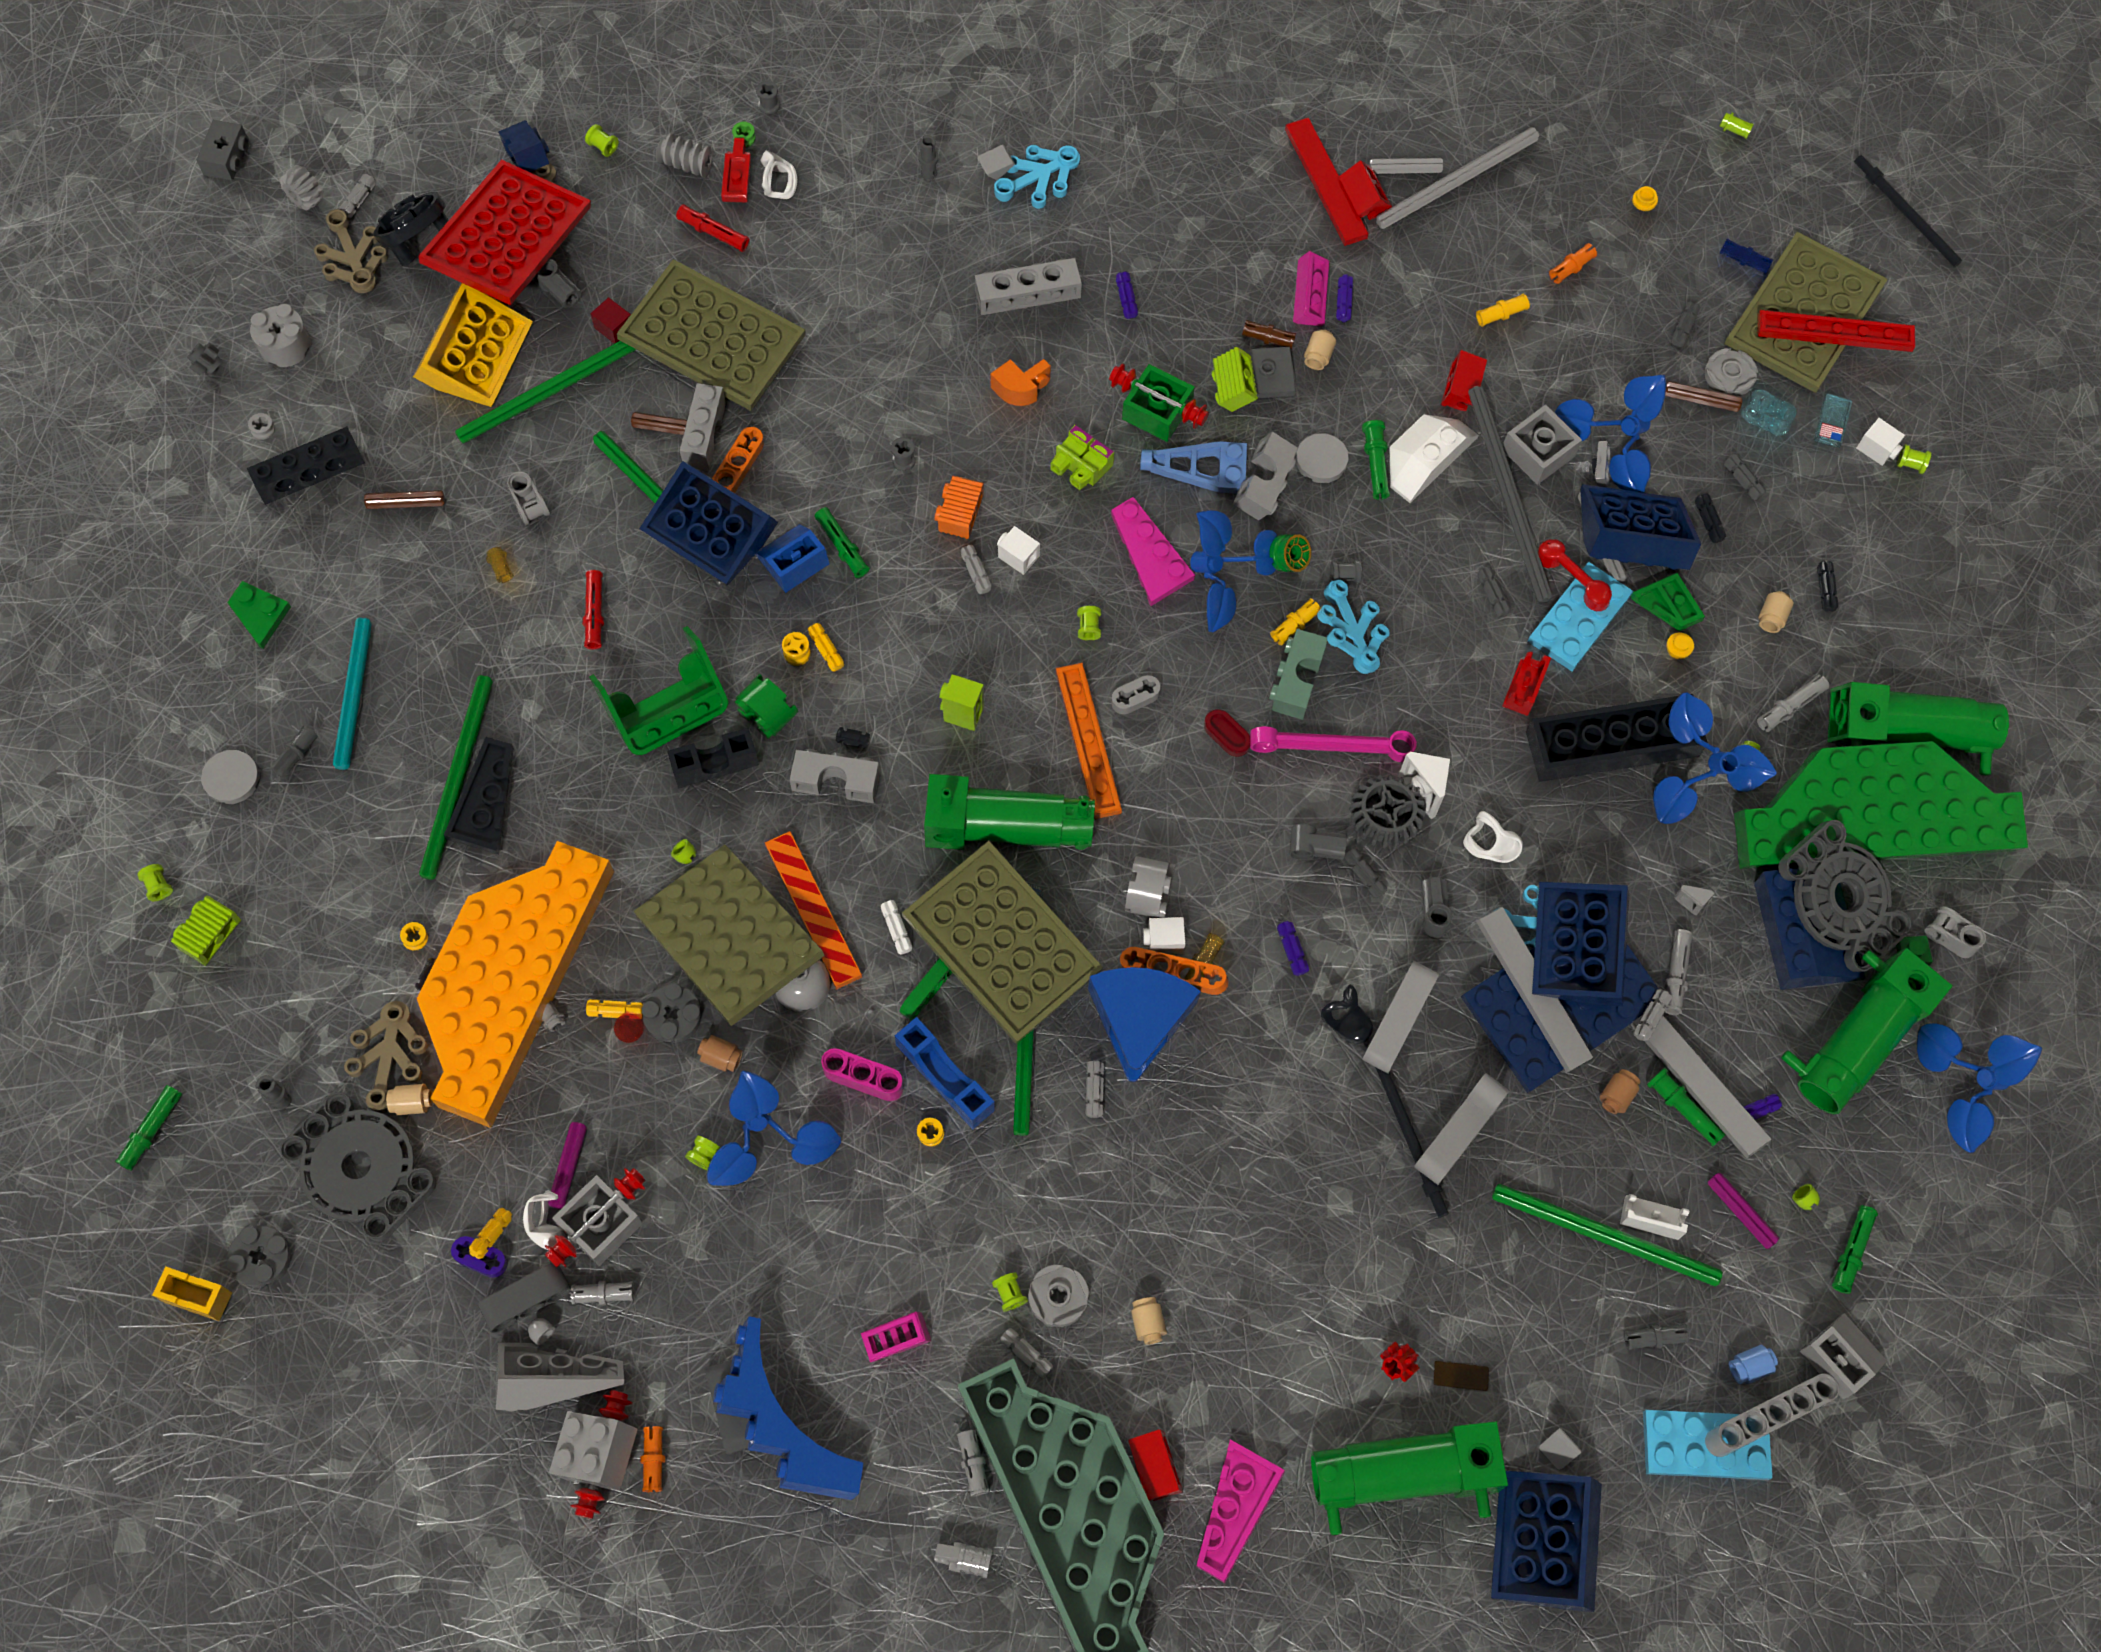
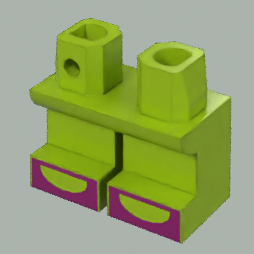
M1074 425L1069 431V436L1066 440L1056 446V455L1051 462V471L1058 476H1062L1069 469L1073 472L1070 476V483L1078 490H1081L1088 483L1094 486L1114 464V451L1096 439L1093 441L1094 438Z

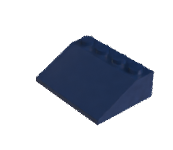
M682 461L639 529L726 585H729L763 547L778 522L767 513Z
M1582 484L1580 492L1583 541L1590 557L1618 560L1623 563H1642L1646 566H1664L1674 570H1690L1700 549L1701 541L1681 498Z
M1799 869L1789 870L1793 875H1796ZM1779 870L1763 872L1754 883L1780 990L1864 980V971L1853 972L1846 967L1844 962L1846 950H1835L1824 946L1815 940L1805 929L1795 906V881L1785 880ZM1838 883L1835 889V899L1842 910H1847L1841 884ZM1824 936L1827 940L1836 943V939ZM1857 951L1855 954V962L1858 966L1861 967L1862 963L1860 960L1859 952Z
M1539 882L1533 995L1591 1005L1623 1006L1629 911L1628 885Z
M1506 1471L1508 1486L1502 1489L1498 1496L1491 1598L1565 1610L1594 1612L1602 1483L1588 1476Z

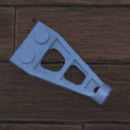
M1220 441L1163 450L1142 449L1140 470L1151 471L1154 474L1219 493L1237 494L1241 483L1246 480L1247 443ZM1211 456L1218 458L1219 474L1209 476L1200 473L1196 468L1197 460ZM1177 457H1188L1190 459V470L1172 469L1170 467V460Z

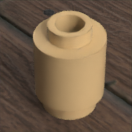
M1319 330L1312 333L1304 354V362L1309 368L1322 370L1324 366L1328 365L1336 345V339L1330 331Z
M1777 591L1767 595L1759 615V626L1763 630L1777 633L1785 627L1794 604L1788 594Z
M426 1084L395 1086L394 1089H390L387 1092L388 1111L397 1115L427 1113L429 1107L433 1106V1101L431 1100L433 1092L427 1088Z
M1155 1297L1134 1301L1131 1314L1137 1340L1144 1341L1145 1345L1161 1342L1162 1336L1167 1334L1161 1305L1157 1304Z

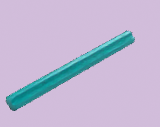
M359 617L355 621L333 758V766L338 770H347L350 766L372 626L368 618Z

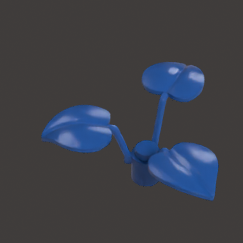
M1665 375L1641 376L1634 378L1627 384L1624 391V402L1633 411L1631 415L1621 420L1591 421L1594 416V408L1589 402L1582 399H1572L1560 404L1555 410V414L1582 441L1590 436L1591 426L1621 425L1622 431L1632 438L1624 446L1623 454L1612 457L1609 465L1611 478L1621 490L1645 493L1651 473L1649 458L1640 450H1628L1636 440L1640 439L1639 434L1649 430L1650 421L1655 419L1662 409L1666 392Z
M1208 510L1196 513L1200 526V540L1203 551L1194 552L1190 564L1194 572L1205 573L1204 578L1212 579L1216 582L1211 585L1207 596L1208 631L1215 632L1228 624L1233 618L1236 611V597L1233 589L1225 588V581L1213 574L1222 569L1223 562L1256 561L1258 574L1271 575L1276 569L1272 565L1274 563L1273 558H1269V550L1277 534L1272 530L1261 531L1254 542L1255 556L1221 557L1219 555L1225 551V544L1232 537L1231 522L1224 513Z
M1688 692L1682 693L1674 702L1669 715V728L1671 734L1678 742L1689 743L1694 739L1697 744L1712 751V755L1708 760L1710 771L1688 779L1685 783L1679 777L1669 776L1657 784L1653 794L1654 807L1658 821L1664 824L1678 822L1694 810L1698 796L1689 786L1695 782L1715 777L1717 774H1727V780L1734 789L1748 792L1756 789L1766 780L1777 774L1768 758L1752 746L1738 745L1730 752H1723L1718 747H1714L1701 740L1699 736L1706 735L1712 728L1713 715L1706 703L1690 695Z
M1926 1024L1919 1030L1917 1040L1918 1057L1925 1068L1933 1072H1942L1949 1068L1952 1061L1956 1065L1978 1072L1977 1082L1984 1090L1974 1095L1970 1102L1964 1099L1954 1101L1947 1115L1948 1128L1955 1142L1965 1151L1974 1153L1988 1139L1994 1127V1116L1989 1107L1983 1103L1976 1102L1986 1095H1992L1993 1090H2005L2009 1086L2023 1081L2036 1065L2041 1055L2042 1047L2017 1036L2003 1035L1996 1038L1989 1048L1988 1058L1992 1066H1977L1955 1057L1962 1050L1963 1044L1961 1038L1953 1029L1942 1024Z
M741 1071L738 1083L729 1100V1110L734 1118L745 1122L742 1126L744 1146L741 1147L736 1142H730L722 1146L710 1162L707 1171V1181L714 1186H729L740 1184L750 1178L757 1164L754 1154L747 1152L750 1148V1130L761 1131L767 1124H770L789 1143L794 1144L791 1156L796 1162L804 1165L817 1164L829 1158L839 1147L841 1137L829 1123L824 1121H811L798 1130L797 1139L791 1137L770 1115H767L774 1111L778 1105L779 1094L776 1088L768 1080L757 1074Z

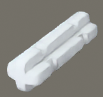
M890 900L882 903L881 910L892 939L896 941L895 947L898 954L903 955L912 951L911 941L907 937L908 933L901 915L898 913L895 901Z

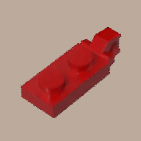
M734 138L733 152L728 151L725 153L721 192L722 202H748L751 155L750 152H745L744 138Z

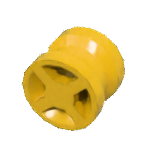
M792 632L784 637L782 649L785 660L793 666L805 664L811 654L808 638L800 632Z

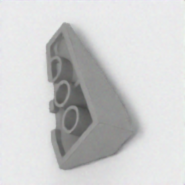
M498 1343L496 1410H529L624 1385L623 1361L589 1354L581 1358L567 1355V1350L557 1348L555 1353L539 1350V1346L533 1343Z

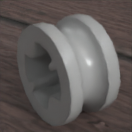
M255 414L248 421L251 434L256 439L264 440L274 433V424L267 414ZM262 423L266 424V426H262L260 430H258L256 427L261 426Z

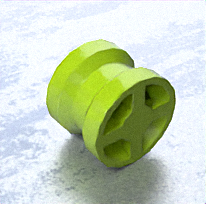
M698 1135L694 1140L695 1146L686 1153L685 1158L696 1166L708 1171L713 1156L721 1147L707 1138Z

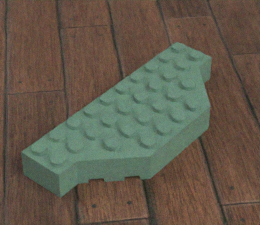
M1014 1358L958 1384L959 1394L1075 1652H1149L1135 1622L1164 1537V1532L1110 1417L1094 1413L1073 1403L1053 1398L1027 1387Z

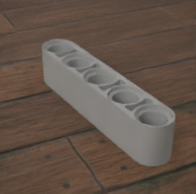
M1819 1374L1712 1429L1705 1437L1706 1447L1714 1456H1727L1833 1401L1838 1397L1839 1385L1829 1374ZM1770 1411L1774 1414L1775 1419L1771 1416ZM1746 1423L1751 1427L1752 1432L1747 1428ZM1722 1435L1725 1436L1728 1444L1723 1440Z

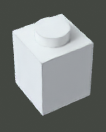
M1878 418L1863 436L1856 449L1883 466L1889 458L1894 460L1901 452L1903 447L1900 443L1905 435Z
M1015 526L1009 533H1003L998 540V558L1023 575L1040 557V543Z
M1149 918L1148 928H1143V944L1149 945V950L1165 954H1183L1185 948L1184 918Z

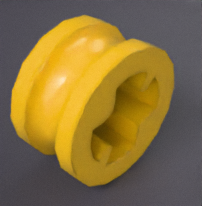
M411 922L402 928L400 938L407 949L414 951L422 949L426 945L428 934L422 924ZM412 931L414 934L415 931H419L420 939L417 941L413 939V942H410L408 934Z
M925 1118L917 1127V1135L921 1143L932 1147L941 1143L944 1138V1129L937 1119ZM933 1125L934 1129L938 1131L937 1135L933 1134V1139H928L927 1135L923 1133L924 1129L928 1130L927 1126Z

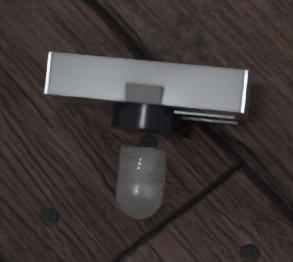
M1608 441L1598 442L1597 458L1592 459V471L1595 474L1596 482L1599 487L1609 488V465L1611 461V450ZM1590 461L1575 463L1574 470L1576 472H1590Z

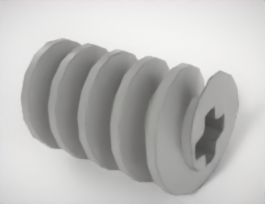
M669 133L666 139L660 140L655 156L658 163L664 162L666 166L673 165L674 168L682 169L687 173L692 172L696 176L707 177L712 164L711 147L709 145L705 146L702 151V144L697 142L694 148H692L693 141L691 139H688L683 145V137L678 136L674 142L673 133Z

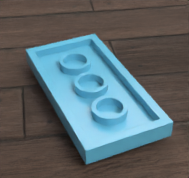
M1590 562L1582 570L1593 580H1601L1609 585L1612 597L1608 608L1603 611H1594L1588 608L1584 602L1586 587L1575 578L1527 641L1572 672L1633 593V590Z
M1645 1410L1643 1411L1646 1474L1770 1480L1772 1479L1770 1434L1727 1456L1717 1457L1711 1454L1706 1447L1705 1437L1707 1433L1740 1414ZM1746 1423L1747 1428L1752 1432L1751 1427ZM1722 1435L1723 1440L1728 1444L1727 1439Z

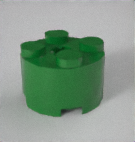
M758 674L736 697L734 702L738 707L737 711L747 721L752 718L758 725V731L767 739L772 735L776 736L799 712L795 705L789 707L785 699L787 695L768 678L763 681L761 674Z

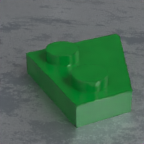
M1678 573L1634 591L1631 595V599L1678 631L1702 622L1705 617Z
M244 581L239 584L227 602L262 649H264L291 608L288 601Z

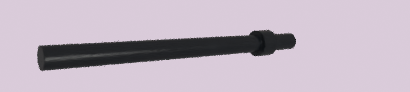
M1862 155L1854 160V163L1866 174L1865 178L1872 185L1875 184L1953 267L1958 266L1962 262V259L1884 179V174L1878 167H1873Z
M1376 1068L1416 1164L1424 1154L1390 1071L1386 1073ZM1419 1171L1424 1183L1422 1185L1426 1197H1430L1438 1218L1448 1215V1209L1440 1193L1443 1191L1441 1185L1435 1184Z

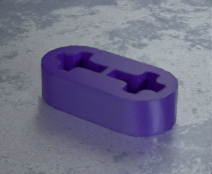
M468 1236L460 1237L452 1244L451 1255L456 1262L464 1267L491 1278L501 1276L507 1269V1258L497 1248H487L489 1251L484 1257L493 1260L497 1256V1261L500 1263L498 1267L493 1266L488 1270L489 1266L482 1261L483 1258L477 1259L467 1254L462 1258V1254L459 1252L461 1247L466 1248L469 1244L471 1245L474 1238Z

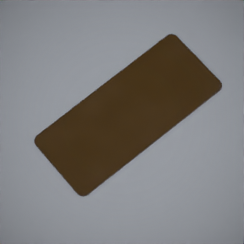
M1435 1361L1434 1385L1488 1391L1489 1367Z

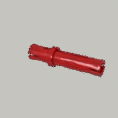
M685 204L679 207L676 214L677 219L695 227V231L699 233L705 232L741 252L747 249L750 241L748 236L711 219L709 214L705 212L699 213Z
M589 570L586 572L585 616L582 618V624L585 627L584 647L592 650L602 647L601 629L604 626V617H602L603 573L599 570ZM593 591H595V603H594V604H593ZM593 615H594V629H592V616H593Z

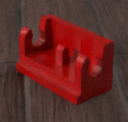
M1362 160L1339 176L1358 216L1361 218L1367 215L1369 220L1374 219L1377 215L1392 207L1374 170Z
M1463 350L1458 353L1451 363L1441 401L1442 406L1467 411V405H1472L1468 391L1475 386L1481 387L1487 359Z
M1527 652L1524 660H1520L1502 705L1526 716L1531 711L1551 661V657L1545 655L1540 661L1534 660L1532 658L1533 652Z
M1158 1429L1128 1440L1142 1487L1149 1501H1156L1183 1492L1163 1430Z

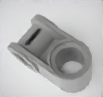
M522 471L512 473L507 480V485L524 525H529V521L542 515L549 516V510L530 476ZM520 486H526L523 490H516Z
M1940 907L1936 913L1937 917L1924 931L1929 939L1941 944L1961 958L1973 957L1986 941V934L1983 929L1948 907ZM1964 938L1970 939L1973 945L1965 942Z

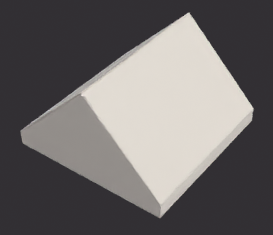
M1409 752L1405 756L1398 777H1403V784L1405 786L1410 783L1413 784L1412 792L1420 791L1418 800H1424L1425 806L1423 810L1433 819L1436 817L1445 796L1450 759Z

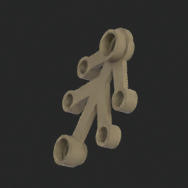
M338 209L332 210L327 214L326 221L330 230L338 234L345 253L329 248L328 245L323 243L318 244L314 248V253L319 261L324 262L331 259L351 266L353 272L339 269L335 264L328 263L322 268L324 277L328 281L340 279L349 282L352 289L357 293L370 292L376 286L374 273L377 267L388 260L386 248L380 245L372 248V256L363 268L361 261L371 244L378 242L374 236H368L373 234L376 227L368 226L363 230V237L355 249L347 231L349 221L345 212Z
M400 1001L387 1003L382 1008L378 1021L365 1030H356L351 1034L350 1042L357 1049H364L369 1045L371 1039L386 1030L383 1041L361 1057L348 1059L344 1065V1069L349 1076L359 1077L363 1074L365 1068L380 1058L374 1089L370 1090L366 1096L368 1107L378 1113H384L388 1110L386 1101L387 1086L393 1058L403 1070L402 1074L408 1082H418L422 1077L420 1067L412 1063L398 1045V1032L400 1031L408 1040V1047L412 1053L421 1055L428 1048V1043L424 1037L417 1035L408 1023L410 1010L406 1004ZM393 1011H399L398 1017L390 1018V1014ZM365 1036L362 1043H356L357 1037ZM415 1042H423L419 1049L413 1048ZM358 1063L359 1068L356 1071L351 1072V1065ZM411 1069H417L415 1076L408 1077V1072ZM377 1094H381V1101L378 1103H374V1096H376Z

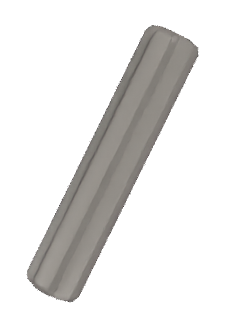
M1371 159L1369 166L1372 167L1375 174L1441 173L1443 170V159Z

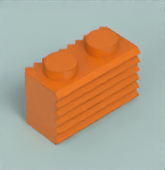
M954 475L950 483H945L942 493L944 503L943 506L938 505L935 513V521H938V531L969 539L984 495V483Z

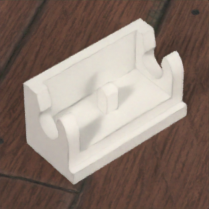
M1629 1194L1624 1199L1620 1225L1679 1240L1687 1233L1688 1225L1684 1224L1690 1211L1685 1208L1677 1209L1639 1199L1635 1195Z

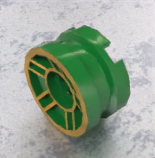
M1283 534L1275 537L1269 550V558H1273L1274 561L1272 563L1273 567L1280 572H1301L1306 569L1311 559V547L1306 537L1300 534Z

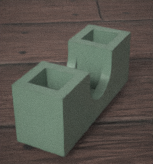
M1297 629L1294 638H1288L1284 653L1289 655L1287 661L1281 660L1277 676L1281 677L1279 685L1273 684L1269 697L1270 700L1274 701L1272 711L1303 720L1313 684L1300 680L1297 673L1302 670L1318 673L1326 649L1327 637Z

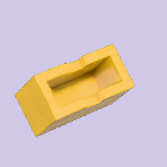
M165 1266L152 1296L166 1304L220 1321L232 1292L222 1285Z

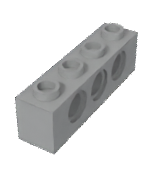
M1075 258L1059 259L1042 264L1035 263L1031 266L1019 268L1011 267L1002 271L984 272L975 275V292L981 315L1081 298L1082 283Z

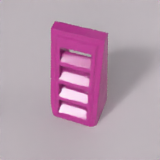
M917 1311L861 1333L871 1363L931 1341L923 1314ZM910 1323L914 1324L918 1335L916 1338L913 1337ZM901 1326L906 1338V1342L903 1343L897 1329ZM887 1331H890L895 1345L891 1348L885 1333ZM873 1336H879L883 1351L878 1352Z

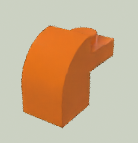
M1010 359L990 373L991 388L1002 400L1011 405H1030L1037 401V389H1042L1048 384L1051 365L1043 359L1024 373Z

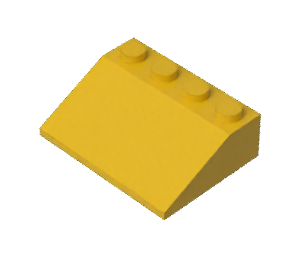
M461 283L413 377L438 391L492 407L533 321L488 295Z

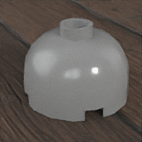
M818 960L775 993L777 1000L785 1008L795 1012H803L802 1010L810 1008L813 1010L819 1007L826 1000L830 991V975L826 966Z

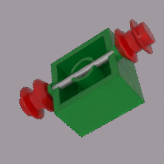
M1124 363L1119 367L1115 366L1110 374L1109 380L1112 381V388L1120 385L1122 386V393L1132 389L1123 402L1122 420L1166 442L1169 441L1181 421L1184 424L1189 420L1192 421L1193 428L1196 429L1198 425L1203 426L1208 418L1207 405L1204 404L1200 408L1196 406V399H1193L1195 386L1148 364L1139 379H1136V370L1134 368L1129 372L1125 370Z

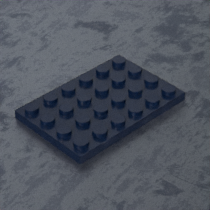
M1627 945L1623 1006L1591 1005L1561 999L1559 1001L1587 1048L1591 1051L1642 1016L1650 1001L1654 1002L1652 997L1659 988ZM1535 948L1530 950L1533 958L1535 956ZM1504 968L1461 996L1527 1093L1564 1069Z

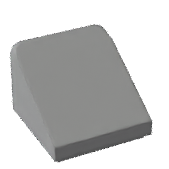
M1000 145L977 157L985 173L995 180L1001 178L1015 165L1005 145Z
M1683 885L1674 898L1692 914L1697 915L1715 892Z
M1560 1428L1553 1432L1539 1446V1450L1558 1470L1563 1469L1581 1453V1449Z

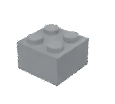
M1545 404L1507 433L1503 449L1538 485L1576 456L1582 439Z

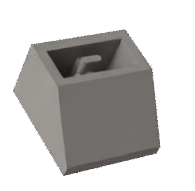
M1845 1313L1800 1350L1801 1354L1819 1374H1829L1837 1381L1839 1385L1838 1395L1842 1400L1855 1394L1887 1362L1884 1356Z

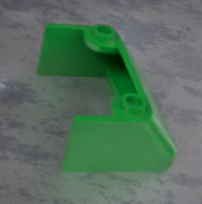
M688 626L684 627L683 631L693 652L685 655L678 664V671L682 680L634 705L629 695L619 691L608 695L594 674L589 676L608 716L627 748L635 755L647 754L721 715L727 709L728 698L701 640Z

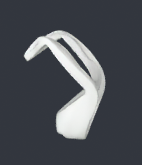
M766 150L760 160L765 167L762 183L764 195L772 198L789 199L794 195L797 187L796 170L791 163ZM772 171L788 173V183L784 193L772 191Z
M1485 811L1479 812L1476 817V826L1468 831L1463 840L1465 848L1475 857L1500 863L1515 860L1523 849L1522 839L1515 832L1504 830L1499 822ZM1484 823L1492 827L1496 834V842L1489 850L1481 848L1472 839L1482 829Z
M549 1190L545 1191L544 1194L531 1197L526 1203L523 1214V1224L527 1235L544 1249H546L545 1245L553 1247L557 1243L555 1235L564 1236L568 1240L567 1234L560 1227L546 1223L549 1208L548 1200L558 1199V1195ZM541 1201L540 1221L538 1226L535 1227L532 1221L534 1202Z

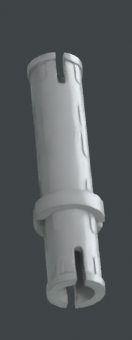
M1817 675L1786 699L1778 700L1774 703L1771 710L1758 717L1757 723L1763 731L1770 732L1779 723L1790 720L1797 710L1829 689L1827 679L1824 676Z
M1684 929L1674 931L1668 979L1665 980L1664 984L1666 991L1672 995V1000L1668 1007L1664 1006L1666 1009L1665 1013L1670 1015L1682 1014L1684 992L1688 989L1686 975L1693 933Z

